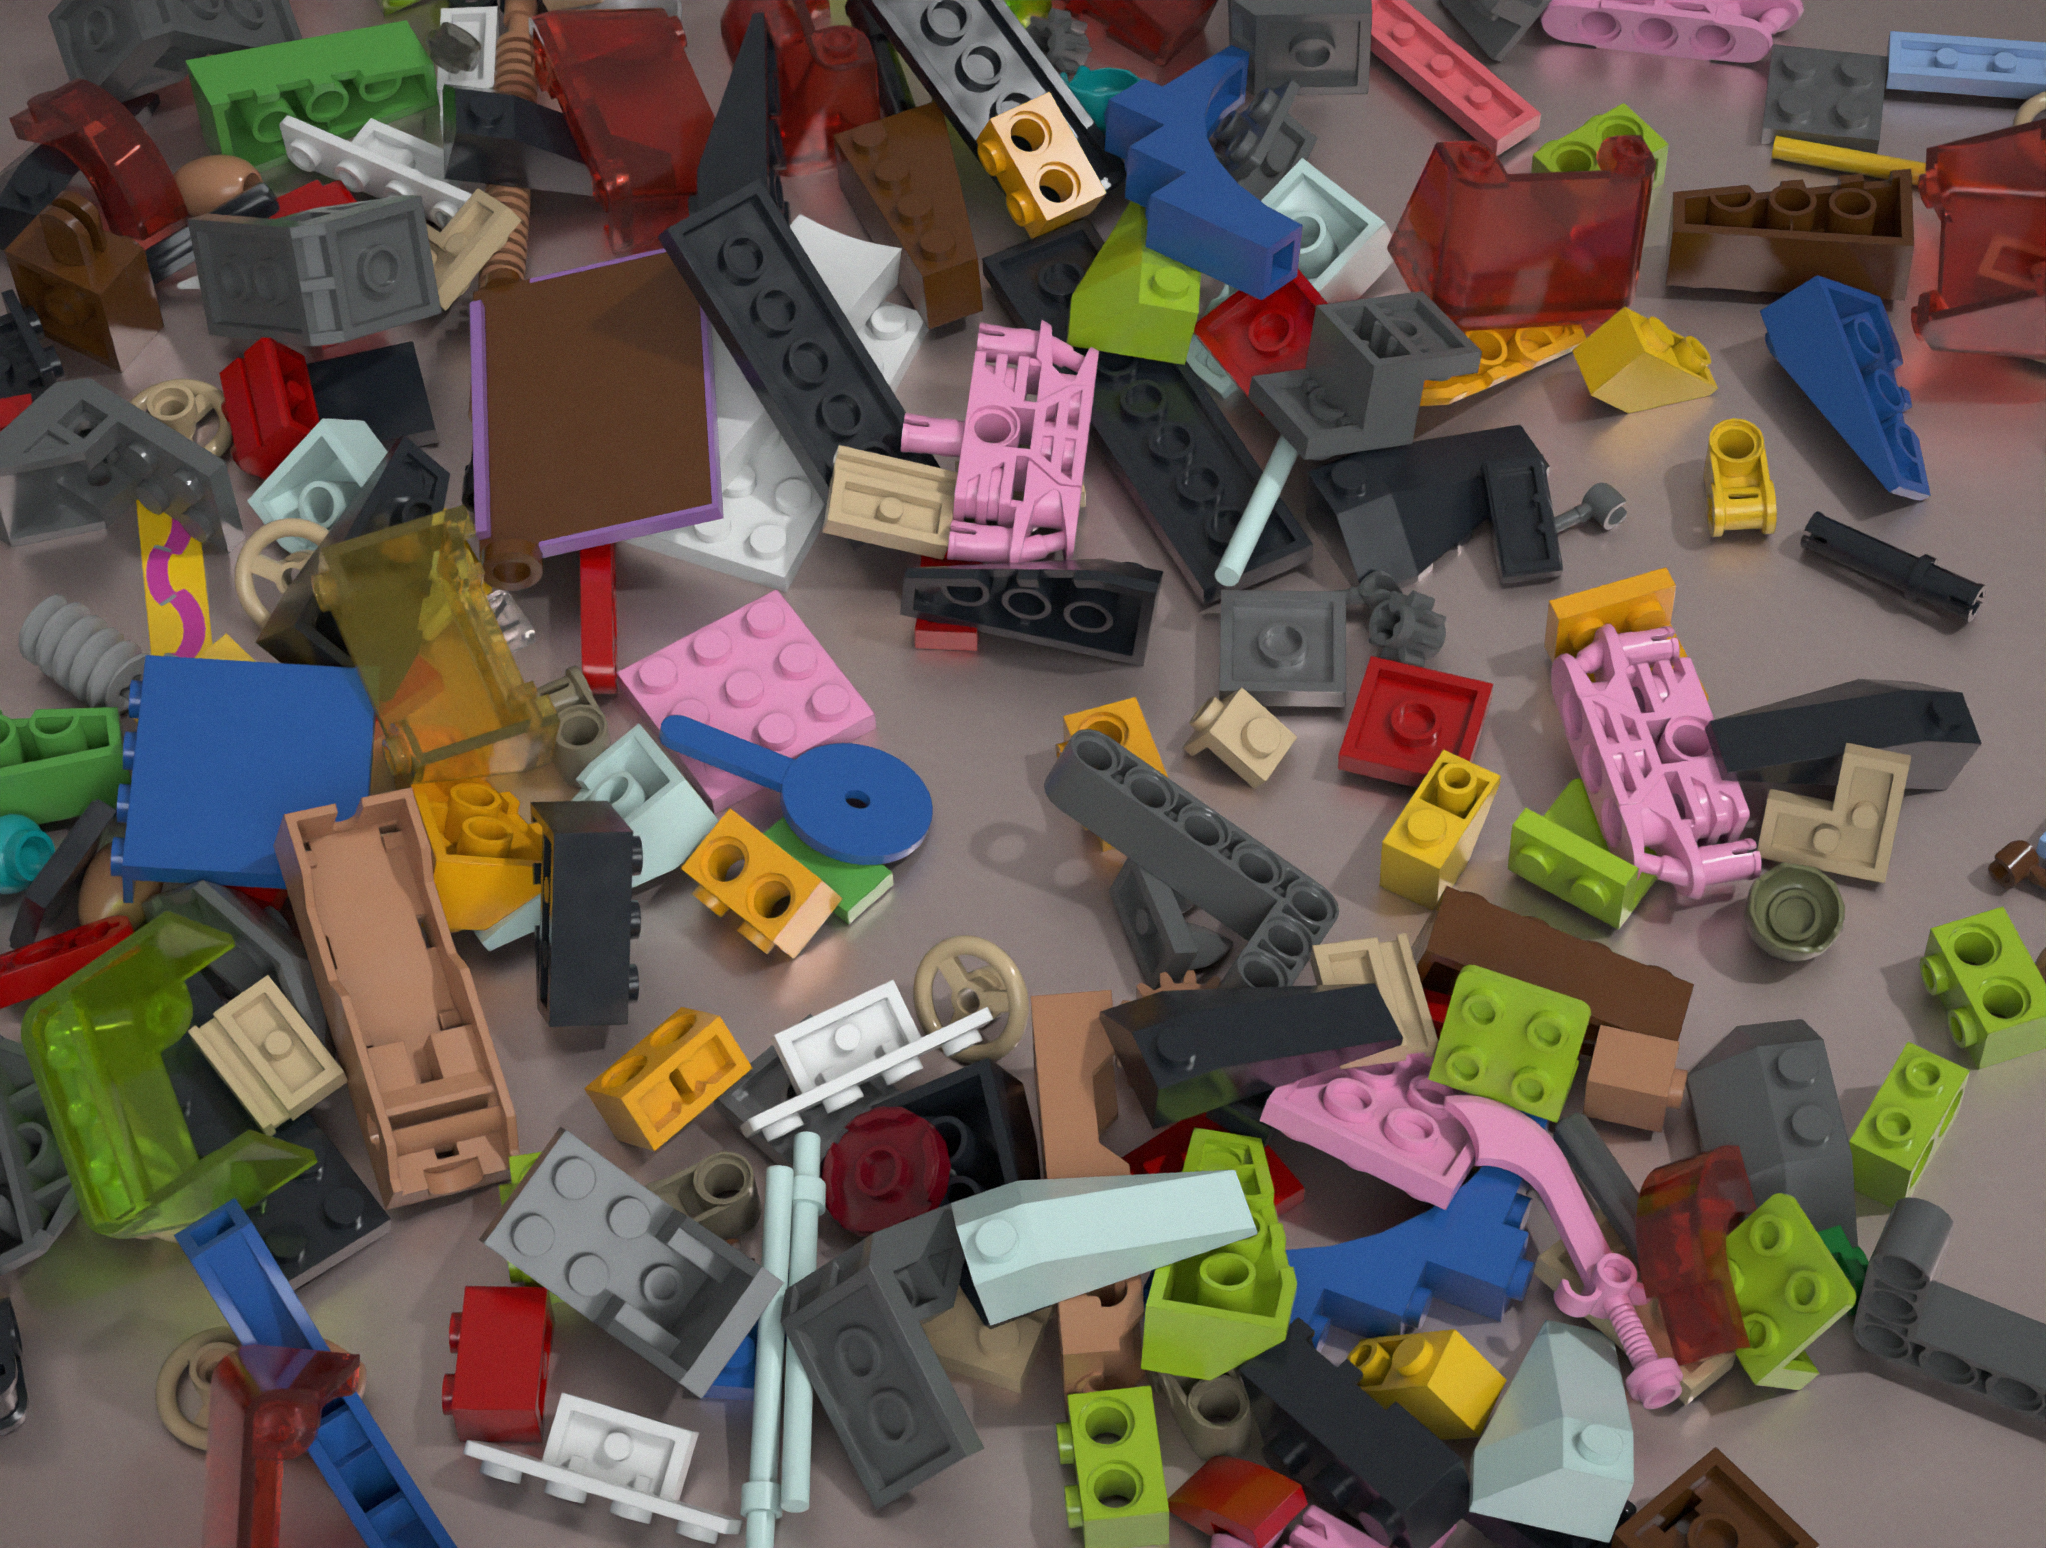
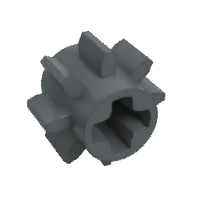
M1056 8L1050 9L1048 19L1032 15L1030 17L1031 24L1026 28V31L1059 75L1061 72L1076 74L1078 67L1086 62L1089 53L1092 52L1088 37L1084 33L1088 24L1071 19L1070 12Z
M1414 590L1408 596L1392 591L1390 592V599L1381 602L1374 609L1369 621L1371 637L1368 640L1370 644L1383 648L1380 658L1424 668L1425 660L1433 658L1441 650L1446 637L1444 624L1446 616L1432 611L1435 603L1433 597Z

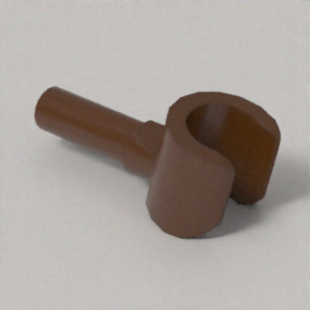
M2023 840L2013 841L1995 854L1996 860L1989 865L1988 871L1998 884L2005 888H2013L2026 878L2034 885H2039L2046 890V869L2039 865L2038 854L2031 844Z

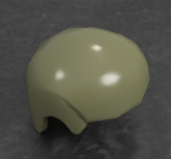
M1783 862L1760 877L1755 878L1748 892L1744 919L1752 940L1770 957L1786 962L1805 961L1821 955L1837 941L1843 931L1845 904L1836 883L1816 867Z

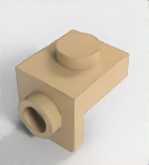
M1241 687L1221 701L1215 696L1210 697L1196 711L1189 722L1195 731L1184 744L1183 749L1191 756H1194L1208 747L1250 786L1256 788L1267 781L1297 739V736Z

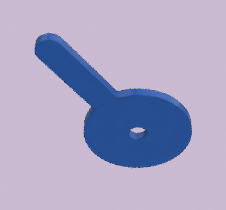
M683 715L668 716L661 723L659 739L667 748L779 792L781 810L791 830L812 849L830 858L858 865L890 863L902 859L915 851L928 833L932 821L933 806L927 787L907 764L882 750L860 744L834 743L813 748L800 755L797 759H792ZM851 798L859 799L867 807L862 809L854 808L846 800Z

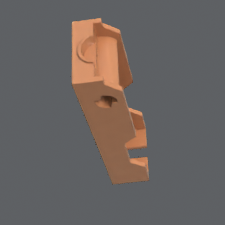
M412 787L363 797L359 801L355 814L351 818L340 822H335L338 814L336 804L284 814L273 846L339 1061L348 1080L347 1087L385 1210L511 1180L509 1156L521 1155L516 1113L470 969L457 954L434 883L431 847ZM420 922L423 923L430 948H426L419 926ZM452 1150L453 1156L437 1160L436 1154Z
M1101 990L1030 996L1033 1064L1044 1179L1130 1175L1129 1164L1099 1143V1137L1118 1119L1113 1056L1116 1053L1099 1019L1100 1011L1113 1007L1112 991ZM1141 1274L1055 1303L1065 1418L1068 1421L1067 1395L1137 1387L1145 1378V1370L1141 1369L1143 1348L1140 1320L1144 1317Z

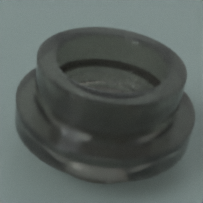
M443 22L438 30H431L425 39L427 46L431 50L429 57L436 65L453 74H458L460 70L472 72L479 63L477 54L481 50V44L469 32L455 24Z

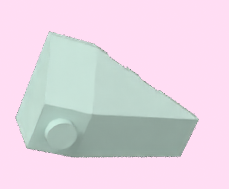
M1301 158L1261 201L1268 207L1303 225L1298 269L1328 304L1358 299L1400 255L1386 223L1304 158ZM1225 284L1218 298L1210 301L1203 317L1237 292L1238 289ZM1193 335L1186 361L1201 381L1223 399L1227 398L1239 388L1199 342L1196 336Z
M322 418L253 493L247 502L264 524L284 518H298L317 523L330 531L385 457L387 450L365 421ZM284 537L276 540L281 547L291 554L299 550L315 551L318 548V545L312 541L301 537ZM437 542L430 546L425 579L430 580L427 599L419 604L414 630L415 633L420 634L419 642L422 644H429L468 604Z
M637 724L587 765L576 778V781L582 788L571 800L608 801L633 830V836H640L643 848V867L641 875L632 876V888L676 869L693 854L719 822L684 776L640 724ZM541 893L487 930H473L488 951L535 931L534 926L540 925Z
M1235 1170L1021 1180L951 1203L958 1236L975 1289L990 1326L1258 1234Z
M1546 1319L1470 1460L1469 1512L1609 1543L1634 1484L1633 1428L1615 1343L1600 1331Z

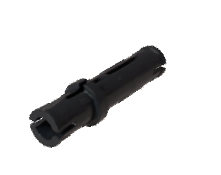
M847 0L845 13L850 20L856 37L854 40L855 45H853L857 59L866 66L883 117L886 118L915 108L916 105L899 60L898 51L861 1Z
M1816 511L1812 515L1804 531L1811 533V535L1807 536L1804 534L1802 536L1801 548L1810 549L1904 591V598L1915 604L1924 600L1962 617L1967 622H1971L1983 603L1977 600V598L1985 597L1986 585L1976 583L1938 566V559L1931 555L1924 554L1921 557H1917L1829 518L1820 511Z

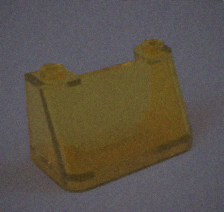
M465 505L320 549L319 573L311 576L316 601L323 612L331 610L386 739L382 740V750L386 764L393 776L402 774L403 778L410 785L526 773L547 766L552 758L561 722L549 694L537 697L538 691L534 682L524 683L482 588L485 571L481 562L474 564L470 551L467 548L465 549L464 540L474 538L476 534Z

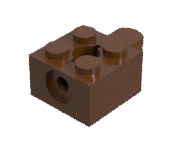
M69 190L61 191L51 205L48 204L4 250L22 308L33 305L46 338L122 373L164 327L144 248L128 236H117L104 230L97 207L76 192Z
M1717 1447L1713 1448L1614 1531L1611 1548H1819L1820 1546L1815 1539Z

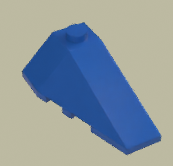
M1817 275L1760 310L1767 329L1765 342L1772 356L1782 365L1888 492L1917 501H1923L1930 497L1931 494L1919 438L1904 422L1903 412L1912 408L1909 391L1902 386L1899 388L1896 383L1894 369L1903 365V359L1899 343L1881 298Z

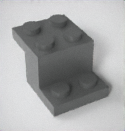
M1423 291L1316 305L1305 369L1252 376L1248 398L1304 460H1326L1334 455L1408 445L1413 443L1424 380L1445 381L1452 376L1478 373L1482 351Z

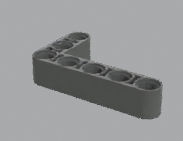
M1085 729L1074 733L1045 779V793L1058 809L1248 941L1216 989L1292 986L1310 960L1312 946L1321 944L1338 918V903L1324 886L1112 738L1099 731Z
M1911 1197L1897 1200L1869 1260L1853 1326V1337L1859 1345L1878 1357L2046 1423V1324L1940 1283L1954 1231L1953 1220L1942 1208L1929 1201Z

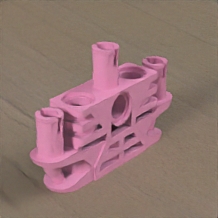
M1552 0L1539 17L1546 33L1554 39L1564 42L1596 45V48L1704 61L1712 59L1752 63L1761 60L1770 52L1773 45L1772 35L1793 26L1801 18L1804 8L1801 0Z
M1043 320L1041 321L1039 331L980 323L965 421L905 413L901 452L960 457L954 497L953 520L951 522L948 543V560L978 561L988 564L1032 562L1046 558L1047 554L1062 550L1064 560L1073 559L1099 351L1091 347L1086 356L1075 352L1071 345L1052 336L1051 325ZM986 362L996 363V366L986 365ZM1053 363L1061 368L1067 367L1078 374L1059 373L1053 367ZM1008 364H1014L1018 368H1009ZM1027 394L1037 395V402L1026 401ZM1019 444L1031 445L1030 449L1019 448ZM1014 491L1024 492L1023 501L1013 500ZM965 518L975 519V524L965 522ZM987 520L996 521L997 526H987ZM1040 527L1058 529V532L1042 536L1037 534L1031 536L1032 532Z
M1605 624L1595 633L1593 643L1578 652L1576 658L1566 653L1561 654L1554 660L1551 669V685L1555 703L1566 730V737L1610 853L1639 868L1637 881L1641 872L1655 875L1658 880L1672 883L1682 896L1693 899H1700L1703 896L1705 886L1742 880H1755V878L1760 877L1761 855L1759 851L1747 852L1748 850H1755L1757 844L1752 838L1738 841L1749 819V808L1739 782L1723 781L1705 731V727L1711 720H1714L1691 658H1679L1680 649L1677 637L1667 639V637L1674 636L1675 630L1671 626H1664L1646 631L1617 634L1611 624ZM1587 673H1594L1595 683L1591 682L1586 675ZM1644 847L1653 849L1657 856L1644 853Z

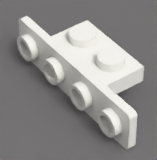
M288 115L279 124L288 158L300 169L308 172L316 171L332 179L341 180L347 189L353 192L362 191L379 199L402 195L421 196L425 219L434 222L442 230L472 195L459 189L463 181L444 179L443 148L372 118L369 119L351 142Z
M891 980L773 1035L770 1038L797 1096L744 1122L740 1128L745 1138H749L762 1131L767 1142H770L803 1126L804 1123L799 1114L823 1103L827 1114L864 1097L859 1085L880 1075L883 1076L888 1086L922 1070L923 1066L919 1057L942 1047L946 1058L976 1045L983 1041L978 1029L993 1020L989 1008L986 1007L921 1038L894 980Z
M569 1393L561 1394L542 1459L484 1441L467 1440L463 1451L465 1455L482 1460L479 1470L482 1474L520 1484L524 1472L546 1479L547 1483L544 1492L583 1504L588 1492L613 1500L610 1513L650 1524L653 1512L678 1520L676 1533L696 1540L716 1544L719 1532L723 1534H739L743 1520L679 1501L699 1435L698 1432Z

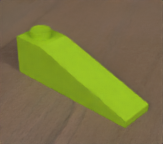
M1130 201L1071 297L1066 343L1074 347L1086 349L1092 347L1098 351L1185 365L1199 313L1201 272L1147 248L1148 221L1145 216L1146 207Z
M1194 1127L1182 1172L1235 1170L1258 1234L1155 1270L1145 1309L1141 1369L1211 1381L1286 1340L1297 1292V1279L1294 1267L1289 1266L1285 1250L1286 1235L1283 1223L1278 1222L1273 1202L1274 1187L1261 1138Z

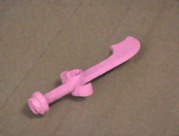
M1472 1095L1444 1096V1108L1461 1122L1473 1142L1475 1150L1474 1166H1494L1517 1174L1533 1186L1545 1203L1584 1284L1580 1295H1578L1571 1289L1569 1281L1562 1279L1554 1293V1301L1557 1307L1563 1313L1572 1317H1584L1590 1314L1596 1318L1609 1319L1612 1322V1326L1634 1368V1371L1625 1381V1386L1633 1400L1641 1401L1646 1409H1656L1678 1398L1682 1392L1680 1381L1683 1378V1373L1675 1359L1658 1358L1633 1306L1645 1305L1652 1300L1663 1281V1273L1660 1266L1654 1261L1642 1279L1645 1284H1641L1636 1281L1637 1270L1634 1264L1627 1257L1611 1252L1564 1154L1554 1139L1537 1122L1519 1110L1493 1099Z

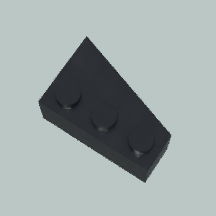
M608 801L530 802L531 823H539L542 827V863L532 864L533 885L541 884L540 925L534 926L537 1009L549 1027L627 1025L628 1003H637L639 996L638 969L636 964H630V940L639 939L641 932L640 905L638 900H631L632 876L641 875L643 867L640 836H633V830Z
M1300 1317L1296 1318L1288 1327L1285 1341L1251 1358L1239 1369L1265 1445L1261 1449L1263 1458L1273 1471L1289 1479L1294 1477L1312 1489L1317 1499L1330 1511L1339 1513L1343 1510L1360 1521L1367 1533L1379 1544L1389 1546L1392 1543L1398 1548H1430L1469 1512L1470 1483L1462 1458L1399 1403L1395 1402L1385 1410L1357 1385L1363 1379V1372L1348 1359L1338 1367L1332 1364L1314 1348L1312 1338L1315 1336V1330Z

